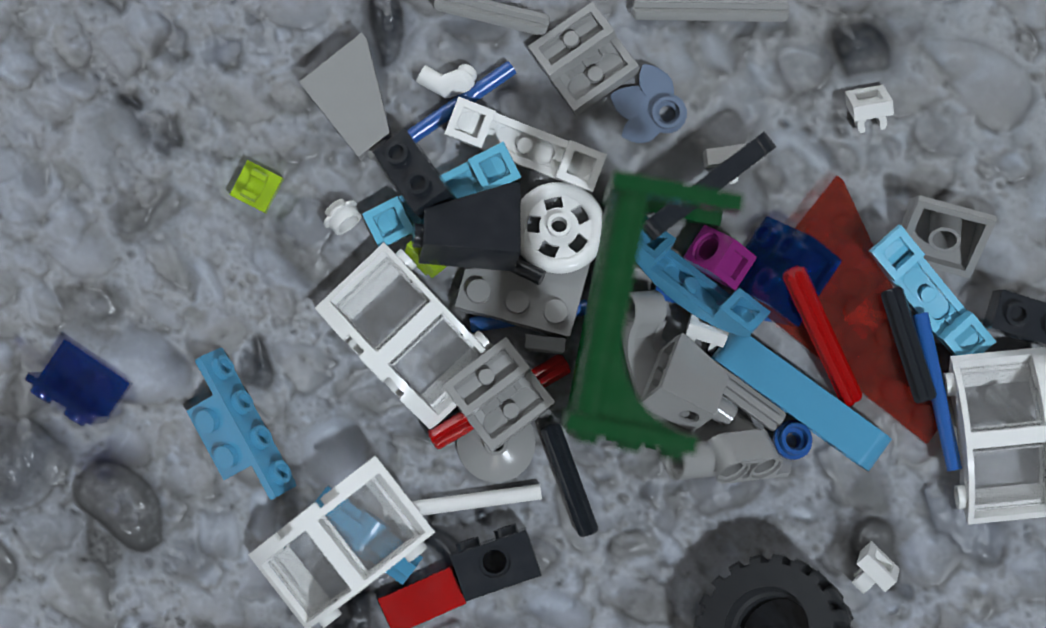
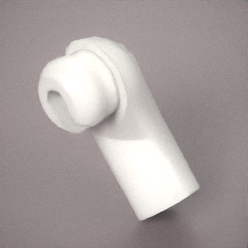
M462 64L459 65L457 70L443 75L425 65L416 83L444 98H452L468 92L474 86L477 72L471 65Z

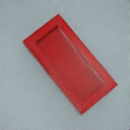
M451 566L378 598L390 628H412L467 603Z

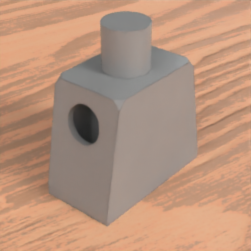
M684 333L679 334L659 351L640 400L647 410L688 431L697 430L710 419L726 427L734 419L738 410L735 405L722 397L729 379L727 372Z

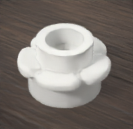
M344 199L333 202L325 211L327 217L324 220V226L326 228L330 227L336 235H341L351 230L361 219V214L356 208L357 203L354 200L346 202Z

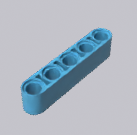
M729 333L724 347H718L711 357L790 417L806 425L811 432L868 472L892 440L883 431L751 336L743 337Z

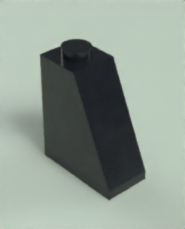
M511 182L425 208L421 223H414L412 232V247L419 248L418 263L513 272L521 252V183Z

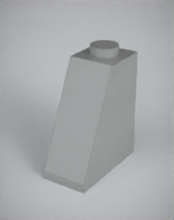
M361 32L299 81V83L362 161L367 156L370 160L375 159L373 151L391 138L392 134L370 45Z

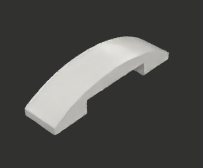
M458 97L444 133L445 135L481 151H485L504 141L516 165L593 192L607 154L572 140H564L495 113V110Z

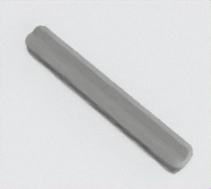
M788 0L633 1V18L636 20L785 22L789 17Z

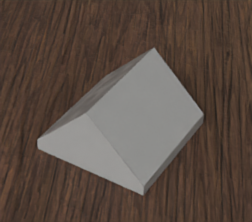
M918 195L908 200L902 227L924 252V258L933 269L971 278L997 222V216Z

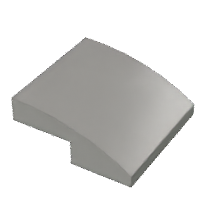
M593 1L528 46L575 116H578L640 72L639 65L617 38L615 30Z
M507 337L442 385L491 452H494L555 405L553 398L535 377L529 365Z

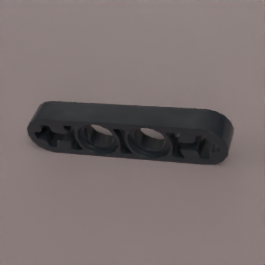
M764 131L694 185L721 190L774 150L776 145ZM669 203L644 222L643 231L652 242L697 207Z

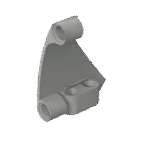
M657 290L631 292L623 333V349L635 394L639 400L642 398L659 351L667 345V342L662 338L663 329L667 322L665 320L666 302L664 296ZM649 411L654 417L670 428L698 437L695 455L684 453L683 461L660 457L667 474L673 480L715 476L717 482L727 484L786 477L790 474L793 460L779 455L767 431L758 429L739 412L736 413L734 419L726 427L710 419L697 430L688 431Z

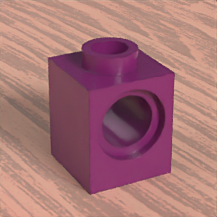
M704 224L683 258L705 276L736 291L757 257L736 239Z

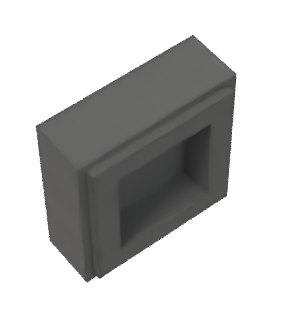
M526 334L524 348L527 351L562 354L565 351L566 338Z

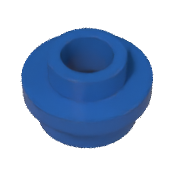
M788 420L783 422L774 431L773 444L779 455L789 460H797L806 456L810 451L812 435L808 427L801 424L800 421ZM789 433L793 434L797 442L794 448L790 447L786 442V437Z

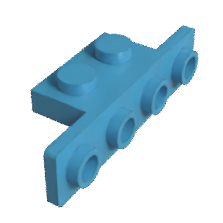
M218 348L197 358L195 362L213 395L186 412L223 480L252 466L271 500L296 487V482L289 466L284 462L270 431L264 425L251 396L245 390L232 361L228 358L224 349Z

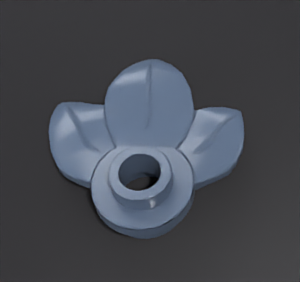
M642 65L639 86L623 87L612 92L610 96L616 111L628 120L623 128L622 137L634 143L650 142L659 133H674L684 125L687 118V109L684 102L674 95L672 79L667 73L653 65ZM669 107L674 111V118L671 121L661 119L659 112L662 108Z

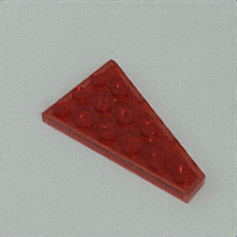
M836 175L744 291L771 311L767 318L821 361L783 279V274L792 267L800 266L805 268L863 396L923 444H928L938 431L931 400L923 403L914 402L881 299V293L893 288V286L871 256L869 250L874 245L843 179Z

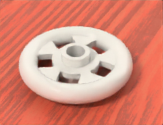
M565 182L546 183L532 189L521 199L520 255L527 262L548 273L554 274L574 272L588 265L598 252L604 216L597 200L586 190ZM551 198H561L563 208H553L547 211L544 201ZM580 206L585 210L589 218L588 221L581 225L578 224L576 216L571 212ZM529 217L541 218L539 233L527 232ZM555 221H562L566 224L567 228L562 232H556L551 225ZM577 235H580L587 243L576 253L568 245L575 240ZM545 241L547 244L559 248L555 258L539 252L542 242Z

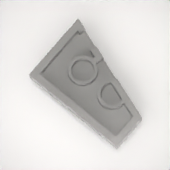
M590 263L570 273L554 274L546 272L540 285L511 271L477 268L465 269L455 303V310L496 319L515 326L570 340Z

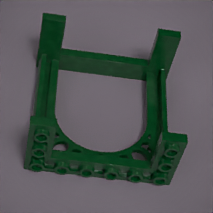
M617 170L613 171L603 192L601 206L605 207L600 243L592 273L567 408L562 407L560 424L566 430L571 440L597 445L598 437L606 438L605 440L615 442L614 448L636 453H640L641 445H644L645 448L656 450V448H659L658 457L683 461L684 453L695 455L698 437L681 433L662 423L645 408L632 389L623 360V333L646 215L653 216L667 204L676 203L697 207L681 219V222L702 226L705 224L709 227L718 228L721 225L723 213L737 215L741 212L744 195Z

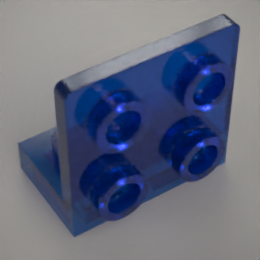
M766 216L745 246L757 258L737 289L740 287L745 293L766 304L786 321L799 327L803 320L784 282L783 274L794 266L805 268L819 297L842 260L816 238Z
M69 339L63 340L42 372H28L24 378L33 385L30 389L31 393L47 403H51L52 400L60 403L66 408L63 414L81 426H84L86 423L92 425L107 422L133 384Z

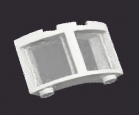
M383 242L323 299L315 309L341 339L346 341L359 355V358L382 382L384 381L398 396L399 400L432 430L456 407V404L442 385L492 348L493 344L479 330L472 335L412 272L417 265L402 249L394 253Z
M1046 347L950 356L949 373H943V381L947 397L951 396L958 447L963 469H960V485H955L954 487L957 509H963L967 525L1046 517Z
M376 455L321 497L320 500L324 504L322 508L317 502L313 503L248 554L304 628H311L318 622L323 628L329 625L342 614L339 610L340 606L380 577L402 558L405 557L408 562H411L428 548L424 541L435 533ZM364 484L366 485L363 489H361V490H360L359 492H357L354 496H352V494H353L355 491H357L359 488H361ZM344 500H346L345 503H343L341 506H339L336 510H334L332 513H330L327 517L325 516L328 512H330L332 509H334L337 505H339L341 502H343ZM306 531V533L303 534L300 538L292 542L296 537H298L300 534Z

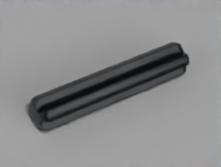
M902 287L887 289L881 293V299L914 402L923 403L933 400L937 397V392L904 289Z
M559 423L547 425L541 429V434L577 533L580 537L592 535L598 531V525L562 426Z

